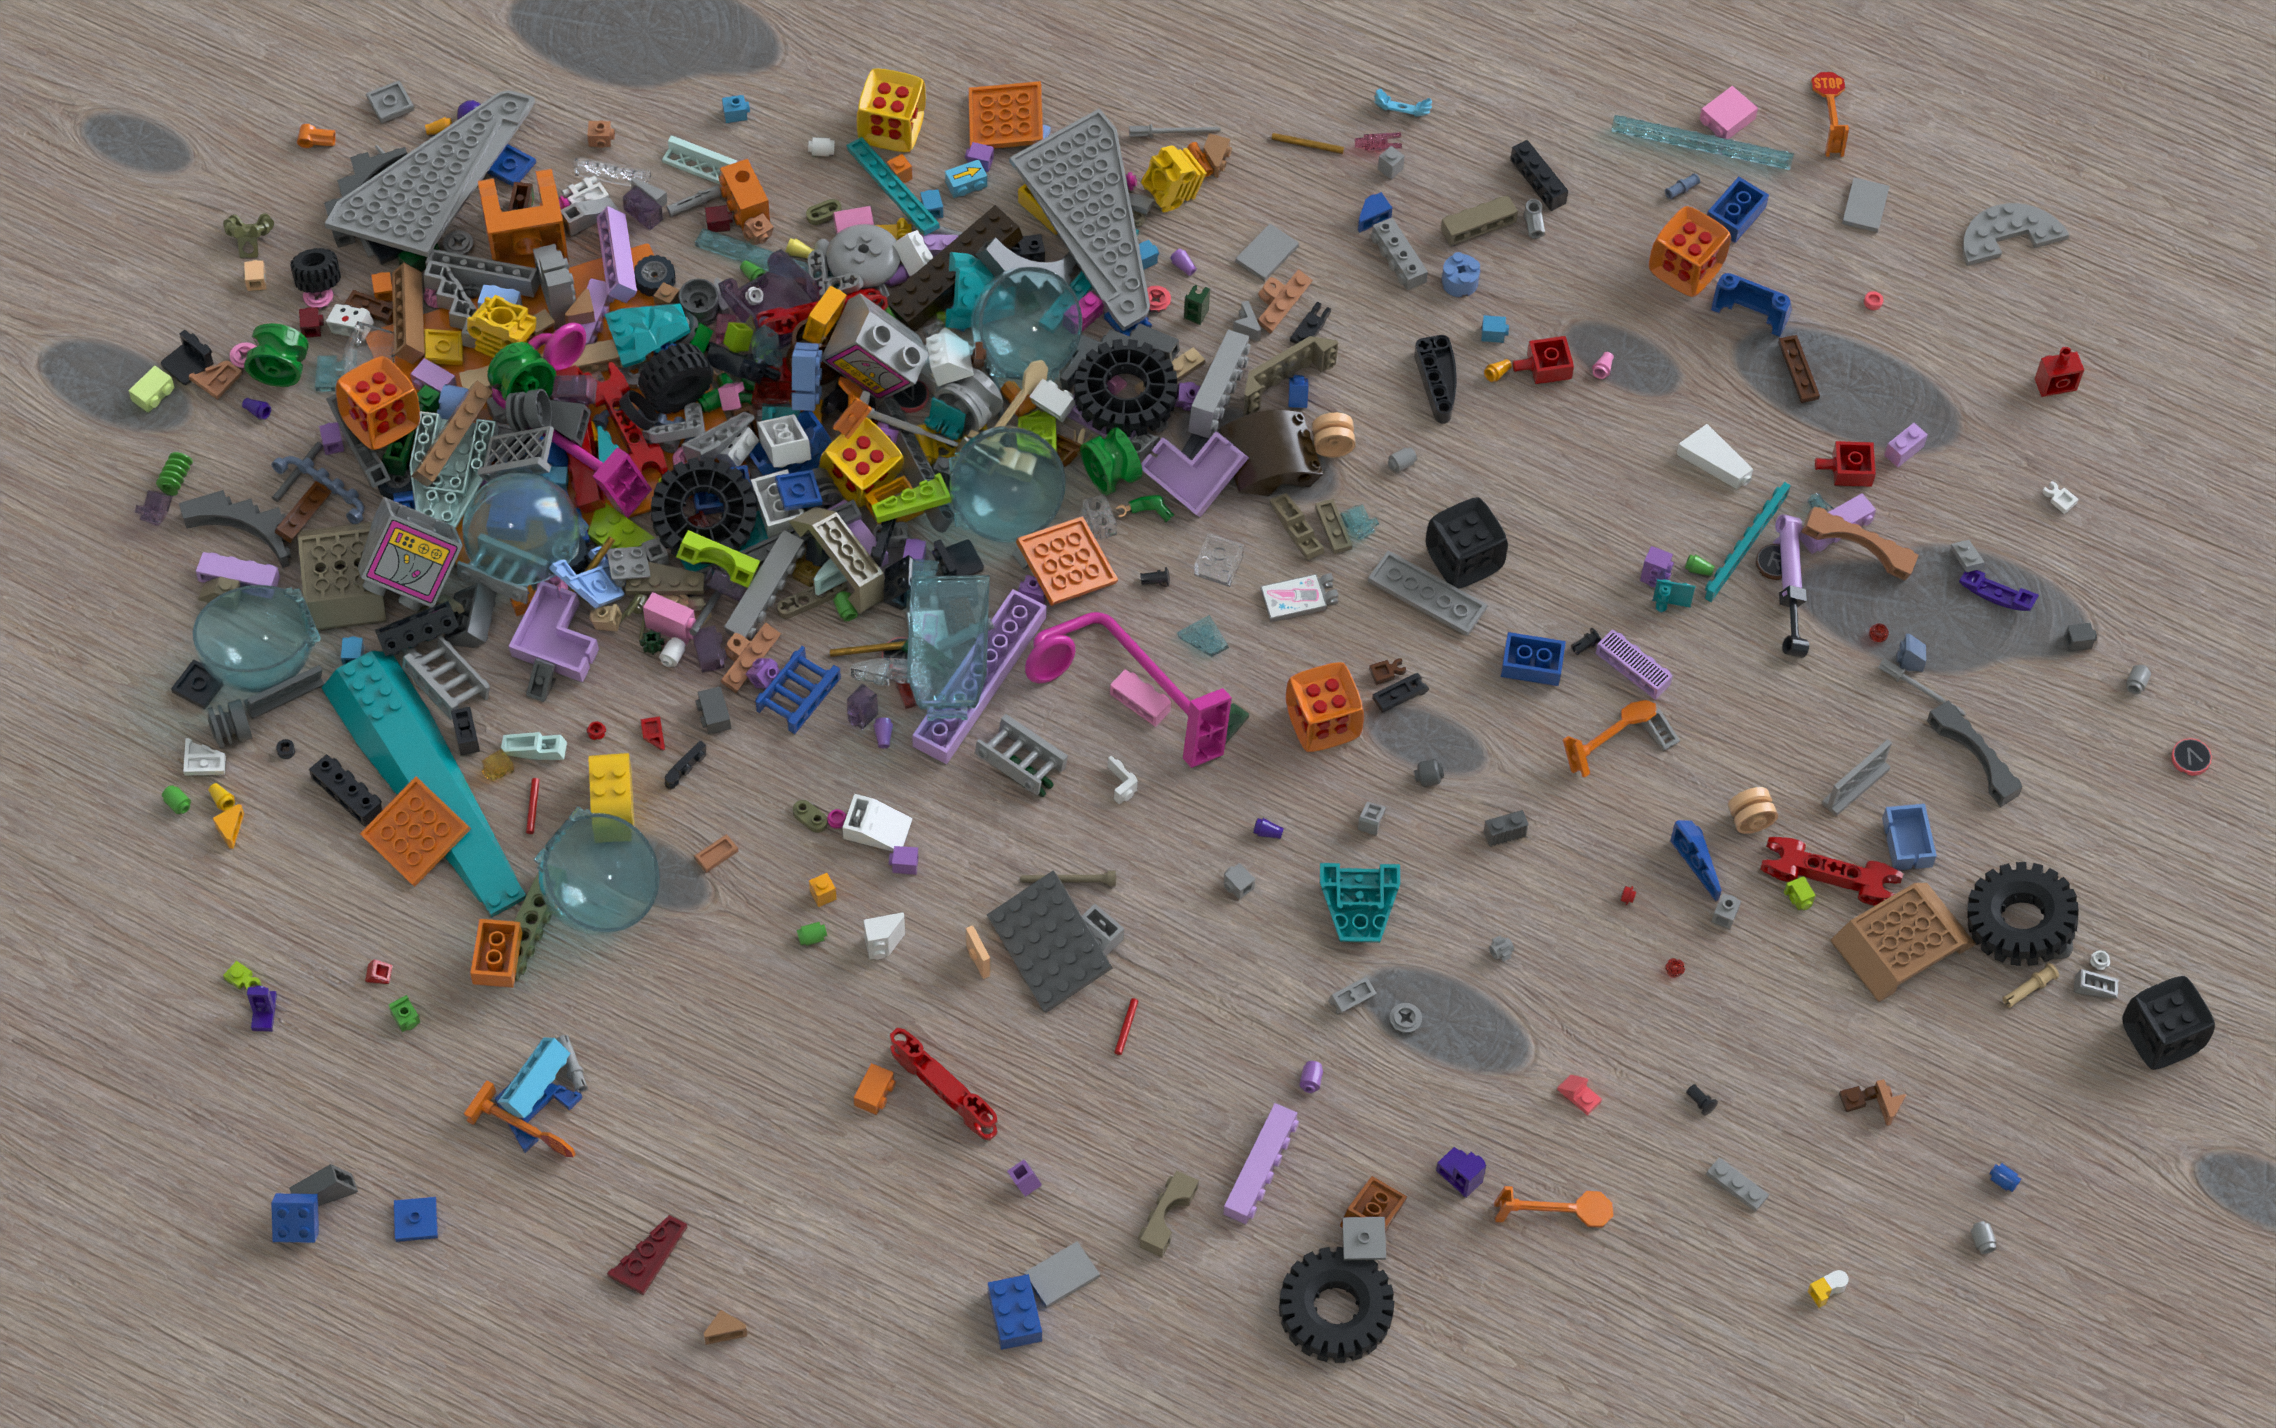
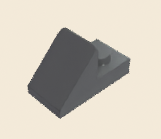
M540 658L535 659L526 696L542 702L546 700L556 682V678H553L556 664Z

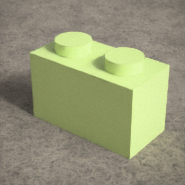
M154 366L128 391L131 401L149 413L159 405L165 396L171 394L175 387L172 377Z

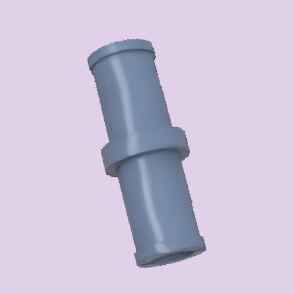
M1694 173L1684 180H1678L1675 185L1665 189L1666 197L1673 199V197L1681 193L1688 192L1691 187L1700 184L1699 176Z

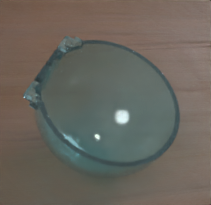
M1017 267L997 275L981 290L972 310L971 331L974 343L983 342V349H986L985 362L988 364L987 368H990V376L1000 378L1006 376L1008 379L1023 380L1024 371L1033 361L1042 360L1048 367L1046 381L1051 380L1054 382L1055 377H1059V370L1069 362L1078 347L1082 332V313L1073 289L1058 274L1040 267Z
M1016 426L990 428L971 438L959 452L955 453V457L948 458L950 495L953 510H956L954 513L955 527H962L963 530L971 529L978 535L996 542H1016L1019 537L1047 527L1061 507L1066 487L1063 464L1055 449L1044 438L1030 430Z
M513 472L490 480L475 493L464 514L462 534L466 553L476 568L500 580L509 581L517 585H531L554 577L556 574L549 569L553 563L564 559L569 564L578 549L580 538L586 535L585 531L590 526L582 516H579L567 493L549 477L528 472Z
M251 585L227 591L214 598L201 610L193 627V641L196 653L206 671L226 687L247 693H261L297 676L307 663L313 646L321 640L301 590L299 588L293 590L292 587L283 589L269 585Z
M576 807L569 816L570 820L567 819L548 840L545 848H542L534 858V861L538 864L536 868L538 869L541 895L551 913L567 927L589 935L615 934L638 923L653 906L658 894L660 881L658 861L653 848L645 836L626 820L610 814L592 813L588 809L583 810L580 807Z

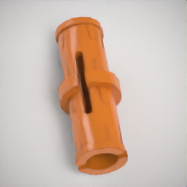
M1190 143L1187 148L1205 170V177L1213 174L1214 169L1209 164L1206 154L1201 151L1198 143Z

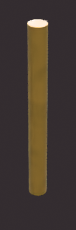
M1277 133L1272 134L1271 140L1340 154L1344 152L1343 146Z
M610 536L607 538L584 572L598 566L615 542V539Z
M906 641L830 649V657L901 649Z

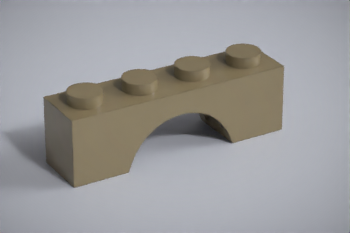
M1177 1170L1174 1176H1169L1165 1185L1167 1187L1165 1193H1160L1156 1202L1158 1205L1156 1210L1150 1212L1147 1219L1149 1222L1147 1227H1143L1139 1233L1140 1248L1157 1256H1164L1172 1239V1232L1166 1226L1164 1218L1175 1207L1190 1206L1198 1190L1199 1180Z

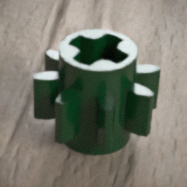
M651 629L647 633H642L643 639L640 640V646L643 647L644 653L649 652L654 655V653L662 651L661 645H664L665 642L664 638H661V632L657 633Z

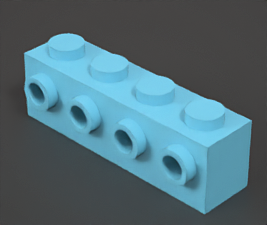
M543 1037L498 1100V1103L508 1113L517 1118L527 1117L532 1112L534 1104L544 1095L546 1087L554 1081L556 1073L566 1064L567 1058L571 1053L555 1038Z

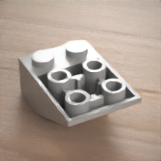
M1096 904L1082 915L1106 956L1124 940V928Z

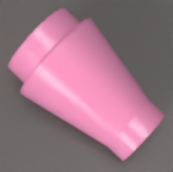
M1604 352L1601 358L1593 365L1592 370L1595 377L1604 379L1610 375L1614 358L1610 352Z

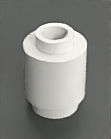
M812 137V141L808 143V152H812V156L829 157V155H834L835 140Z
M676 637L669 640L659 656L661 663L666 667H675L685 652L686 644Z

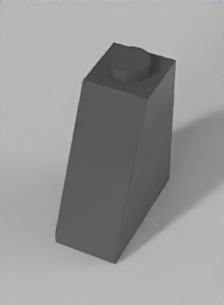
M550 400L552 408V422L550 426L579 447H582L591 411L584 404Z
M332 1164L289 1187L291 1194H318V1206L358 1192L353 1175Z

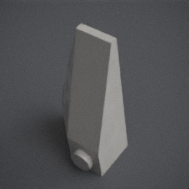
M742 412L683 443L681 446L687 463L688 459L698 457V461H704V457L715 459L755 419L754 415Z

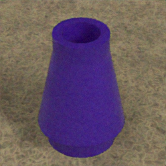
M245 398L242 402V407L259 420L267 419L271 413V406L267 402Z
M1257 818L1253 833L1257 834L1258 837L1281 839L1284 828L1265 818Z

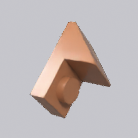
M1884 1079L1878 1080L1875 1084L1878 1094H1876L1877 1101L1888 1126L1891 1125L1901 1108L1906 1094L1892 1097L1890 1086L1886 1085Z

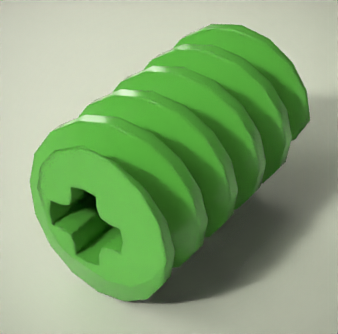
M171 453L165 462V466L162 468V472L159 474V478L156 480L157 487L168 495L176 496L181 488V484L184 482V478L187 476V472L190 470V466L193 464L192 459L183 453Z

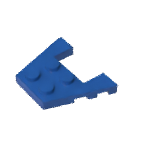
M551 1083L544 1090L542 1098L532 1107V1112L527 1117L519 1119L528 1123L553 1098L570 1111L582 1099V1094L577 1091L567 1090L562 1085L557 1086ZM508 1086L494 1098L497 1106L504 1111L506 1110L498 1103V1100L501 1098V1096L506 1091ZM508 1123L525 1153L539 1141L537 1137H533Z

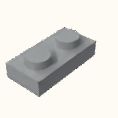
M1970 540L1951 544V551L1966 572L1984 568L1985 562Z

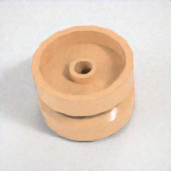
M1338 412L1327 413L1317 417L1312 422L1313 444L1317 454L1329 458L1347 455L1355 448L1354 424L1350 416Z
M1755 787L1747 789L1735 795L1728 802L1729 811L1732 817H1734V823L1739 833L1751 834L1759 832L1771 826L1778 819L1777 810L1774 804H1772V798L1767 788Z

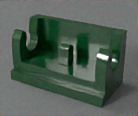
M1195 285L1189 294L1185 296L1184 319L1201 325L1209 311L1210 288L1205 287L1201 294H1197L1195 292L1197 285Z

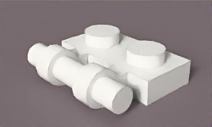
M595 176L582 179V182L575 185L571 184L562 191V195L564 198L567 197L570 205L575 202L609 198V194L600 182L597 183L598 181Z

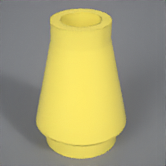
M790 238L785 252L789 253V256L808 259V255L814 249L796 238L795 240Z

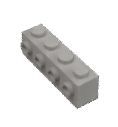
M1389 218L1374 224L1371 239L1380 248L1382 257H1386L1390 269L1397 274L1399 283L1404 285L1406 290L1426 283L1428 271L1394 219Z

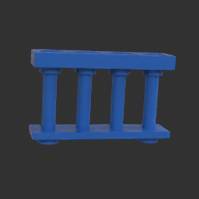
M801 646L798 651L792 653L790 661L766 690L758 694L755 700L756 711L760 713L765 706L786 718L788 731L796 734L841 679L840 668L833 665L830 670L822 669L806 659L805 647ZM801 664L821 676L822 680L814 685L794 673V671ZM789 678L809 690L810 694L807 698H801L783 687V684ZM778 692L799 705V708L791 713L771 701V699Z

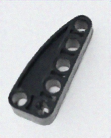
M1446 335L1418 339L1415 344L1414 358L1433 416L1438 423H1448L1452 416L1457 387L1456 363L1450 339Z

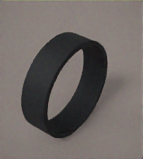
M629 390L620 398L619 402L622 410L638 427L649 430L658 422L656 411L638 392ZM632 403H634L643 412L645 417L637 411V409L633 406Z

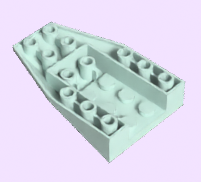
M420 411V422L417 426L409 465L411 475L448 421L442 419L437 413ZM477 419L476 423H472L434 482L428 487L411 476L415 509L450 524L455 528L458 526L484 480L477 473L480 467H484L490 437L498 435L499 427L496 421Z

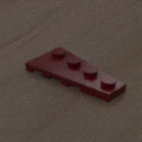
M668 1215L650 1232V1235L643 1242L641 1241L637 1244L636 1248L628 1256L626 1255L621 1259L620 1263L607 1273V1276L644 1296L688 1228L687 1224Z

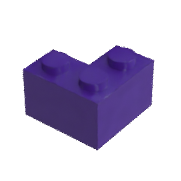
M1453 1147L1437 1162L1436 1172L1467 1198L1483 1183L1487 1165L1479 1155H1475L1472 1152L1466 1155L1462 1150Z

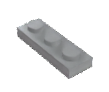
M1720 1157L1706 1173L1708 1177L1755 1212L1769 1197L1767 1192Z

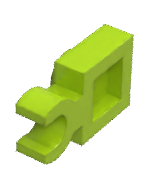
M238 961L223 975L226 981L239 990L243 986L248 990V987L253 984L261 986L260 980L252 977V971Z

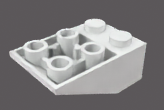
M854 794L843 825V839L893 852L894 846H904L912 818L873 798Z

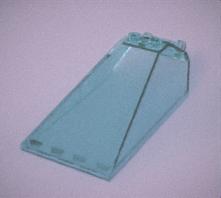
M990 575L911 577L907 677L916 704L920 709H927L928 721L946 718L968 720V708H976L979 703L987 676ZM934 709H961V710L934 711Z

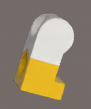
M1841 1270L1834 1271L1811 1283L1807 1292L1818 1308L1826 1305L1829 1296L1834 1293H1842L1845 1290L1848 1276Z

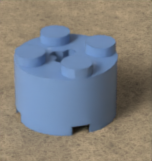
M1461 252L1454 253L1443 265L1441 281L1444 290L1455 297L1473 294L1479 283L1480 263L1469 255L1462 254Z
M445 384L440 394V406L437 409V414L442 419L448 420L468 391V388Z

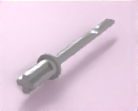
M1152 124L1149 126H1129V137L1152 138L1153 134L1211 133L1219 132L1221 128H1153Z
M1885 658L1881 661L1878 668L1897 679L1896 682L1902 679L1938 702H1946L1935 692L1905 675V668L1901 669ZM1957 707L1960 714L1962 716H1965L1966 713L1962 709Z

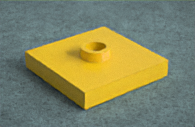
M424 329V358L434 364L462 365V331Z

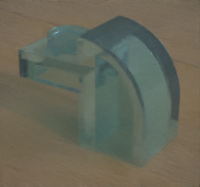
M764 324L752 336L753 358L757 363L765 360L767 364L773 365L778 369L783 365L782 352L776 349L779 346L778 333Z
M1363 504L1355 505L1340 513L1347 529L1357 540L1375 533L1374 527L1379 525L1376 517H1368Z

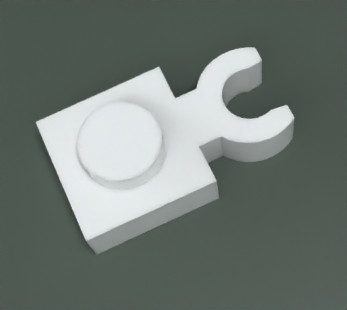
M2053 481L2049 484L2052 490L2046 487L2043 489L2042 493L2046 497H2052L2050 503L2064 514L2078 502V498L2067 489L2063 488L2060 491L2058 485Z

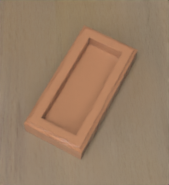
M726 834L694 855V859L707 873L739 852V850Z

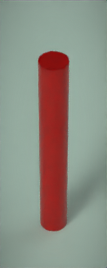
M532 778L526 827L527 834H534L540 781L538 778Z
M1135 998L1130 1000L1114 1051L1117 1055H1122L1139 1002Z

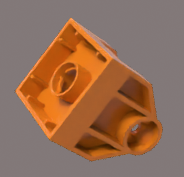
M552 169L535 171L541 202L540 206L506 212L500 210L494 178L478 181L492 260L536 268L533 249L555 244L557 251H561L563 259L567 258L569 264L563 219Z

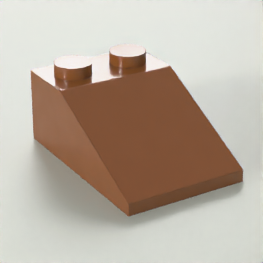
M1371 1176L1350 1204L1343 1218L1385 1217L1386 1233L1408 1196ZM1342 1219V1221H1341V1223H1340V1227H1342V1228H1343V1219Z

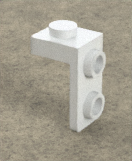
M1110 756L1108 758V768L1123 782L1114 790V800L1121 804L1123 801L1131 799L1137 791L1138 780L1133 773H1129L1124 768L1120 760H1115Z

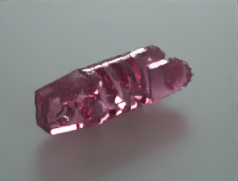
M1401 132L1364 134L1362 138H1355V148L1365 147V150H1383L1392 146L1395 149H1401L1402 143H1388V139L1400 138Z

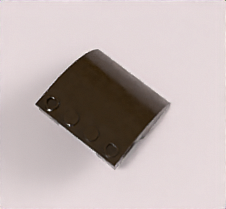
M1288 410L1256 412L1237 418L1218 429L1219 434L1249 457L1234 475L1239 493L1270 496L1281 484L1311 487L1324 475L1302 412Z

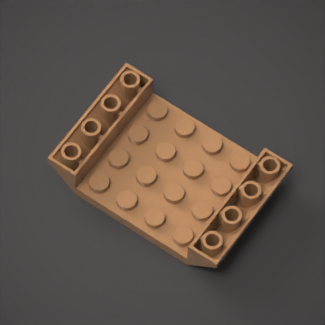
M1913 883L1850 920L1831 939L1832 944L1878 1002L1894 994L1898 985L1955 951L1960 955L1976 944L1928 883Z

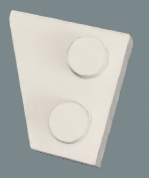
M186 738L183 769L185 776L225 775V753L212 750L203 744L202 746L193 743L191 739Z

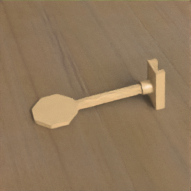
M1038 360L1029 364L1023 374L1022 390L987 435L971 430L968 437L974 439L975 443L985 450L1003 458L1007 451L1002 443L997 440L999 434L1024 401L1027 394H1032L1042 378L1047 380L1048 367L1045 362Z

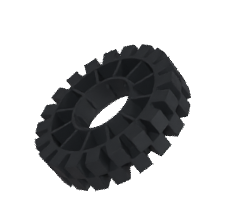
M1122 339L1112 341V347H1109L1107 342L1098 345V352L1091 349L1086 354V360L1082 359L1080 361L1078 371L1075 373L1074 399H1076L1078 411H1082L1084 420L1087 423L1092 420V427L1098 431L1106 427V434L1117 427L1127 437H1131L1132 430L1136 431L1137 436L1147 434V427L1154 431L1160 427L1161 421L1165 423L1176 405L1178 378L1176 371H1173L1174 365L1170 359L1165 360V354L1161 350L1157 349L1153 353V345L1146 342L1139 348L1137 347L1138 340L1128 339L1127 346H1123ZM1131 374L1140 378L1144 382L1143 386L1146 388L1137 397L1124 399L1113 395L1108 390V385L1106 384L1116 375Z
M698 457L688 459L686 464H683L681 461L674 465L671 472L667 470L662 476L661 482L657 483L651 502V521L653 522L656 536L660 538V543L665 549L670 548L671 554L677 556L680 545L688 530L738 552L741 546L746 545L750 539V534L754 530L756 521L755 493H752V486L748 479L744 480L742 478V472L736 467L734 469L729 468L730 463L723 460L717 463L714 462V458L704 457V461H698ZM708 492V494L712 493L717 496L719 502L724 505L725 512H722L721 515L723 518L717 524H712L711 527L703 528L700 525L695 526L688 521V516L685 517L683 513V507H686L685 501L691 495L695 496V493ZM701 562V564H711L710 562Z
M2016 862L2015 870H2012L2009 863L2000 865V873L1991 869L1985 873V880L1979 878L1975 883L1974 890L1971 889L1968 897L1967 911L1969 932H1972V939L1976 945L1981 944V951L1988 956L1994 952V959L2004 963L2006 958L2010 957V965L2021 966L2022 959H2026L2028 966L2038 965V957H2041L2046 963L2054 959V951L2061 955L2067 949V943L2071 945L2075 938L2079 914L2077 895L2074 889H2070V883L2064 877L2058 880V872L2051 868L2046 873H2043V865L2033 863L2031 870L2027 869L2026 862ZM2029 903L2038 907L2041 910V914H2044V918L2040 920L2038 925L2032 928L2018 929L2008 925L2001 914L2012 904Z
M1330 1247L1320 1248L1317 1255L1313 1251L1304 1255L1303 1261L1297 1260L1291 1267L1290 1274L1287 1273L1283 1280L1279 1302V1317H1282L1281 1325L1284 1332H1289V1340L1295 1347L1298 1344L1302 1346L1301 1351L1308 1356H1311L1312 1353L1317 1354V1360L1327 1362L1330 1357L1334 1358L1335 1363H1345L1347 1357H1351L1352 1361L1361 1359L1365 1351L1370 1354L1377 1348L1378 1342H1383L1387 1336L1388 1328L1390 1329L1395 1301H1393L1394 1292L1392 1284L1388 1285L1389 1277L1384 1270H1378V1263L1374 1260H1344L1343 1247H1337L1336 1252H1331ZM1327 1289H1343L1354 1296L1356 1299L1355 1304L1358 1305L1359 1311L1357 1315H1353V1319L1349 1322L1332 1324L1327 1322L1326 1319L1323 1320L1317 1314V1307H1314L1315 1299L1319 1298L1320 1293Z

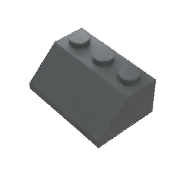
M478 582L454 593L453 599L463 606L465 612L460 614L458 612L454 613L459 627L454 632L445 634L444 639L449 641L452 646L475 648L486 643L489 626L492 622L493 608L496 604L497 592Z

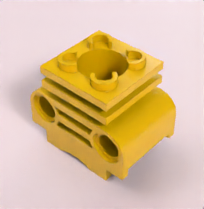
M1167 146L1161 148L1158 155L1151 157L1148 170L1143 175L1141 184L1145 190H1148L1154 196L1156 203L1160 208L1162 207L1161 211L1164 213L1180 207L1184 199L1186 201H1189L1190 198L1192 200L1195 199L1206 176V172L1187 148H1184L1182 151L1181 149L1178 150L1175 146Z
M494 295L492 299L486 297L485 302L472 317L467 318V331L471 337L477 339L475 341V350L493 358L507 345L516 342L526 343L529 336L536 329V317L528 314V308L512 304L497 295Z

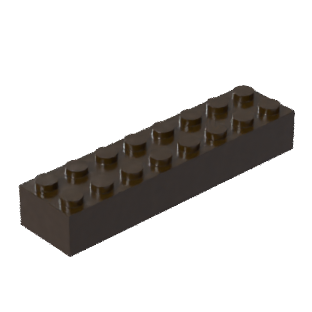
M994 205L887 297L888 306L896 319L915 332L954 298L956 272L949 271L950 252L966 253L978 258L975 254L983 244L995 237L1010 250L1023 239L1020 227Z

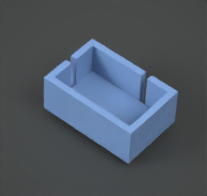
M796 342L792 355V390H796V393L792 392V410L815 411L816 404H820V397H822V386H820V380H822V368H820L822 350H819V344Z
M1925 804L1886 807L1882 821L1885 834H1887L1886 839L1893 868L1909 870L1913 865L1915 869L1933 867L1937 855Z

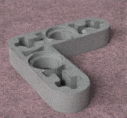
M813 250L808 255L809 291L816 300H820L830 286L833 287L836 283H840L838 289L845 294L859 291L862 288L863 280L857 273H849L828 279L827 258L821 250ZM822 271V275L819 278H814L817 272Z
M690 403L684 407L686 422L651 428L649 430L650 441L660 443L703 434L705 427L701 404Z

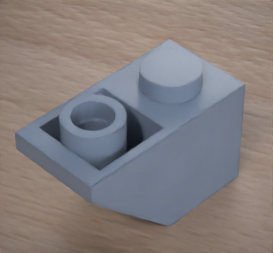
M1906 634L1904 641H1900V651H1897L1896 662L1900 663V668H1905L1906 671L1923 672L1926 664V645L1911 634Z

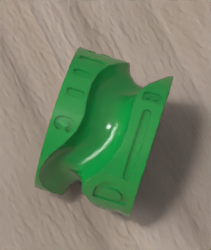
M267 323L257 326L252 333V338L257 347L247 352L244 362L246 372L253 379L269 386L289 387L297 384L303 370L301 362L306 358L309 348L306 337L296 329L282 324Z
M525 342L512 343L501 349L489 364L487 373L490 385L494 389L501 391L505 401L510 393H527L530 390L543 389L548 397H550L557 382L555 369L541 357L540 353L532 345Z
M1115 427L1107 434L1105 439L1099 435L1081 444L1080 455L1085 470L1095 487L1103 495L1108 496L1116 492L1115 486L1119 480L1124 479L1131 484L1142 478L1143 472L1138 454L1129 438L1121 429Z

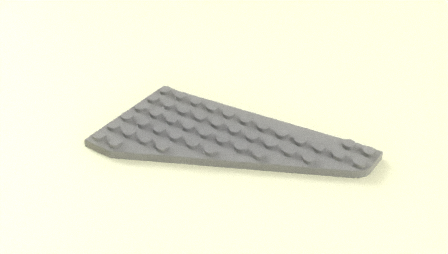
M514 91L497 93L337 201L325 222V228L429 257L438 240L478 186V181L483 179L528 116L535 103V98Z
M1099 108L1009 158V162L1029 188L1112 318L1125 331L1147 317L1150 302L1117 129Z

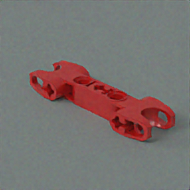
M873 288L848 293L842 313L848 300L858 294H862L876 305L882 299L883 305L880 308L883 310L888 307L887 297L881 295L879 290ZM819 301L788 309L779 307L760 312L754 317L755 327L761 329L762 334L767 336L791 333L801 321L808 319V316ZM762 316L768 317L759 324V319Z
M613 362L608 363L607 368L610 378L607 381H596L591 373H584V380L592 404L595 408L605 404L629 452L628 455L641 474L646 468H654L663 476L668 468L660 445L658 443L647 445L640 428L627 417L624 411L614 410L615 407H621L620 398L630 390L624 375ZM631 439L639 440L637 443L630 442Z
M1787 837L1768 838L1766 847L1778 853L1781 859L1763 860L1760 868L1766 874L1785 882L1796 880L1798 875L1812 880L1858 891L1859 901L1873 906L1895 895L1885 890L1883 884L1901 883L1903 878L1902 872L1885 863L1868 861L1865 868L1847 862L1805 852L1806 844L1804 842Z
M896 1028L890 1033L892 1043L890 1046L891 1054L910 1074L917 1075L939 1098L961 1115L966 1126L979 1137L991 1140L998 1134L996 1127L997 1115L980 1096L971 1094L947 1069L925 1052L922 1043L908 1031ZM898 1034H903L906 1037V1041H895L894 1037ZM992 1127L993 1131L990 1134H984L981 1128L990 1129Z

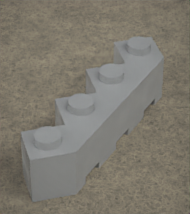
M429 260L424 273L425 288L437 291V307L450 310V326L463 329L462 345L475 349V341L477 339L471 337L467 331V318L472 317L477 311L476 307L465 294L463 287L452 274L448 264Z

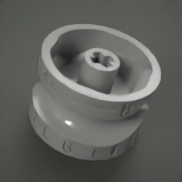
M973 368V376L947 383L935 394L936 399L942 400L947 405L959 409L966 414L964 435H968L971 430L978 432L1003 407L1002 396L997 386L986 374L976 368Z

